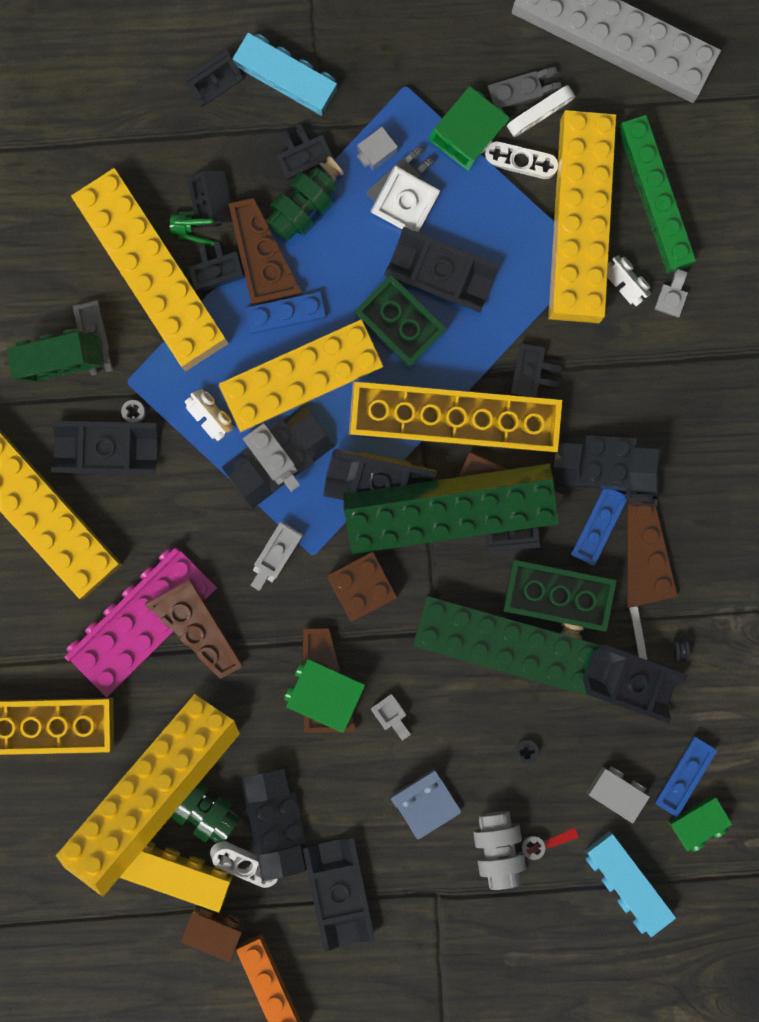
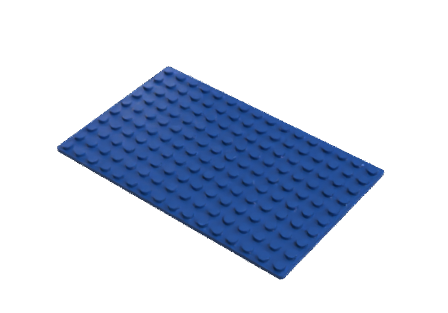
M403 87L334 160L344 174L342 176L338 175L334 182L338 188L330 196L334 205L324 216L316 212L310 218L315 224L304 237L296 233L289 242L282 238L272 227L269 229L302 294L252 305L245 278L216 287L202 300V303L229 344L188 371H185L164 341L128 379V385L226 476L227 474L222 467L248 447L243 440L248 433L245 431L240 433L238 427L232 423L235 429L225 433V437L220 441H217L215 438L212 439L201 426L207 418L204 416L200 421H197L186 409L185 401L191 397V393L203 389L214 398L215 405L230 417L231 412L219 388V383L266 363L270 355L277 358L359 321L354 316V311L388 278L384 274L402 232L401 228L370 212L375 203L366 195V192L416 147L421 146L424 150L421 156L410 165L417 170L426 159L431 157L435 162L421 175L420 180L440 190L418 233L499 264V268L481 313L458 304H453L398 281L447 329L446 333L409 370L366 328L383 368L354 382L468 392L549 305L554 221L483 156L467 171L428 139L433 129L442 118L408 87ZM383 127L397 145L398 152L373 171L369 166L365 168L357 158V154H359L357 145ZM321 292L326 318L250 334L245 308ZM353 382L303 404L335 447L294 477L300 487L291 492L285 484L258 505L278 525L281 521H284L303 533L304 535L298 544L311 555H316L346 523L344 500L323 496L326 473L332 452L335 449L358 454L365 452L404 461L421 442L419 440L350 435L349 422ZM303 405L263 423L270 431ZM263 423L255 426L252 431L261 426Z

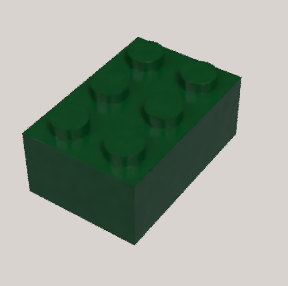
M392 275L354 311V316L358 320L362 319L364 326L409 370L447 330Z
M68 329L63 331L62 336L55 337L54 334L43 335L39 337L37 342L31 343V340L16 342V347L7 348L12 380L39 382L104 366L99 336L89 334V331L79 332L78 329Z

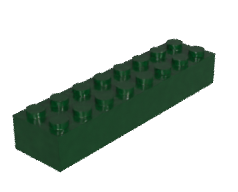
M550 464L343 494L344 514L352 554L559 524Z
M426 596L412 645L589 697L592 696L586 694L583 675L591 654L602 647L601 645Z

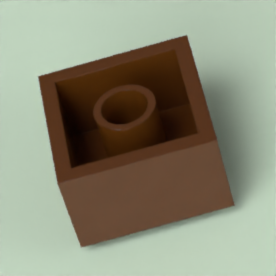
M373 552L327 576L350 622L397 598Z
M197 905L192 912L181 943L230 962L245 923L240 922L241 918L234 914L227 913L225 916Z

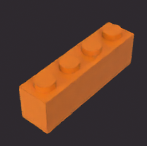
M262 933L238 944L236 948L237 954L267 1021L301 1022Z

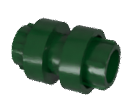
M317 167L308 176L299 172L289 183L293 192L288 197L280 193L270 204L274 212L266 222L288 242L296 233L304 237L315 225L310 218L316 212L324 216L334 205L330 196L338 188Z
M200 781L170 818L181 826L187 820L197 827L193 834L205 843L209 838L215 843L224 842L239 822V816L230 810L233 804L221 795L216 801L206 795L210 787Z

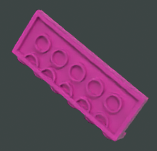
M175 547L173 550L168 548L158 558L161 562L155 568L150 566L142 573L140 577L143 580L136 587L132 584L122 593L124 599L118 605L114 602L103 612L106 617L100 623L94 621L85 630L87 635L81 641L76 639L66 649L69 652L65 656L66 660L71 661L106 698L174 632L160 621L161 618L145 606L148 600L188 578L192 579L204 600L217 589L179 548Z

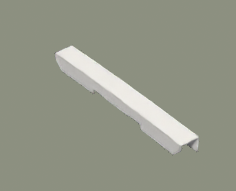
M630 607L638 657L647 660L638 607Z

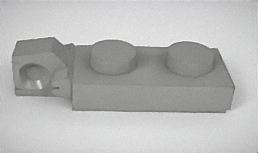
M264 423L243 438L273 481H276L278 485L284 482L291 492L300 487L293 476L297 472L294 467L295 465Z
M281 521L254 564L253 571L258 574L251 586L260 591L267 580L273 583L304 534Z

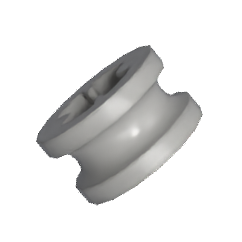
M130 400L124 403L121 413L127 422L140 423L145 418L146 410L142 403L137 400ZM135 405L139 406L137 411L140 415L137 418L133 416L130 419L128 417L130 412L127 409L130 406L135 408Z
M529 836L522 842V852L528 859L537 860L544 855L545 844L539 837ZM538 841L540 843L538 854L534 852L527 853L526 849H529L527 846L528 842L536 843Z

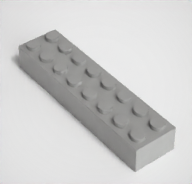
M515 0L512 14L691 103H694L721 51L621 0Z

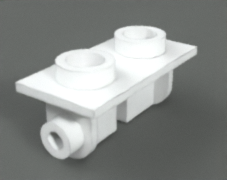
M618 255L612 259L615 262L614 265L611 261L608 263L607 277L615 287L624 281L626 285L620 290L621 294L630 305L633 303L635 306H638L643 301L642 295L647 298L652 294L648 290L650 286L643 277L640 276L638 278L633 273V266L625 257L621 258Z
M203 389L191 393V397L185 401L186 409L197 421H200L204 416L207 418L201 426L212 439L215 438L217 441H220L225 437V433L235 429L230 417L215 405L214 398Z

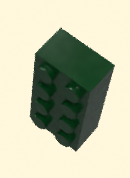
M512 560L502 611L607 632L617 580Z

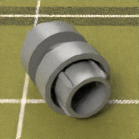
M509 811L479 815L480 829L474 830L473 834L475 847L484 848L485 857L477 860L480 876L488 877L491 890H502L520 886L519 873L526 870L524 853L516 852L515 844L522 841L520 825L512 824Z

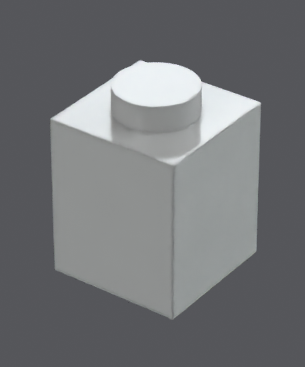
M383 127L357 145L359 152L357 158L365 168L369 166L373 171L398 152L397 145Z

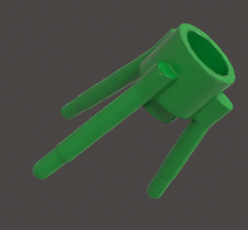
M194 211L171 214L170 232L172 235H178L179 240H189L214 247V241L188 234V232H193V225L212 224L214 222L213 219H193L192 217L195 216Z

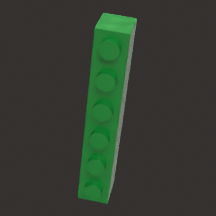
M644 115L623 122L618 132L666 273L690 267L696 259L647 116Z

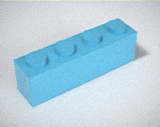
M247 33L233 57L237 67L323 116L337 92L335 79L325 72L319 74L314 71L313 66L305 60L300 59L297 61L290 57L291 53L279 46L277 49L272 47L263 36L259 34L253 36Z
M610 831L585 849L589 855L585 858L594 871L600 869L605 876L601 879L610 892L615 889L621 898L617 902L626 913L631 910L636 917L632 922L642 934L647 932L652 937L676 919Z

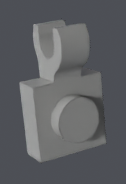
M677 269L671 286L662 285L654 310L677 318L680 317L688 294L681 290L687 272Z
M392 694L371 708V711L385 730L392 726L402 741L411 735L401 721L406 716V713Z

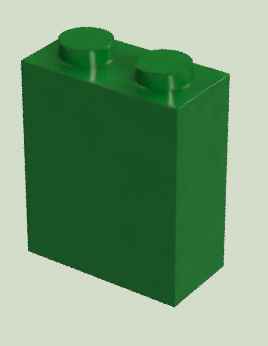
M469 86L435 126L428 140L469 171L488 146L502 132L510 118L500 107L494 106L486 100L481 92Z
M308 658L306 663H300L295 673V676L299 677L296 686L290 685L284 700L288 701L286 707L344 733L365 684Z

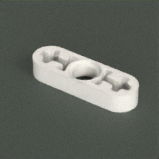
M569 85L513 119L507 127L513 137H516L567 105L576 96Z
M502 142L491 143L485 151V159L494 167L516 173L549 179L555 175L558 169L557 159L548 153ZM500 149L501 155L508 156V151H512L509 160L510 164L505 163L507 160L505 157H499L498 161L493 160V155L489 154V152ZM516 155H526L529 163L525 167H518L514 162ZM533 157H537L536 163L544 164L545 160L550 161L549 166L553 167V169L543 172V167L535 165L534 170H531Z
M228 842L216 843L211 848L210 855L214 866L264 888L274 885L278 880L262 881L257 855ZM245 860L251 861L248 868H238L240 862Z

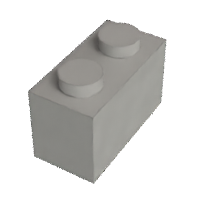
M612 766L609 770L602 767L586 793L623 818L634 823L650 798L644 793L646 788L634 780L631 784L622 779L624 774Z

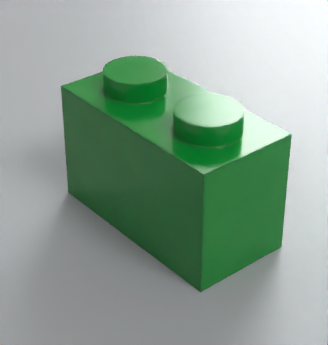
M713 795L682 812L678 817L668 821L682 847L686 851L692 850L693 852L706 845L705 841L713 836L714 838H719L728 832L727 828L732 825L719 801Z

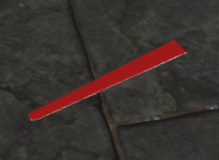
M573 828L543 842L545 849L579 838L576 829ZM540 843L526 849L527 853L539 852L540 849L538 847H540Z

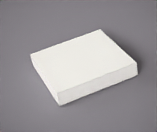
M394 166L370 212L401 229L406 227L419 232L440 190Z

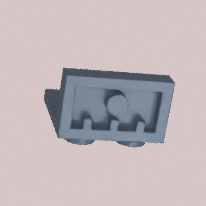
M435 768L390 795L395 807H398L417 839L424 837L461 813Z

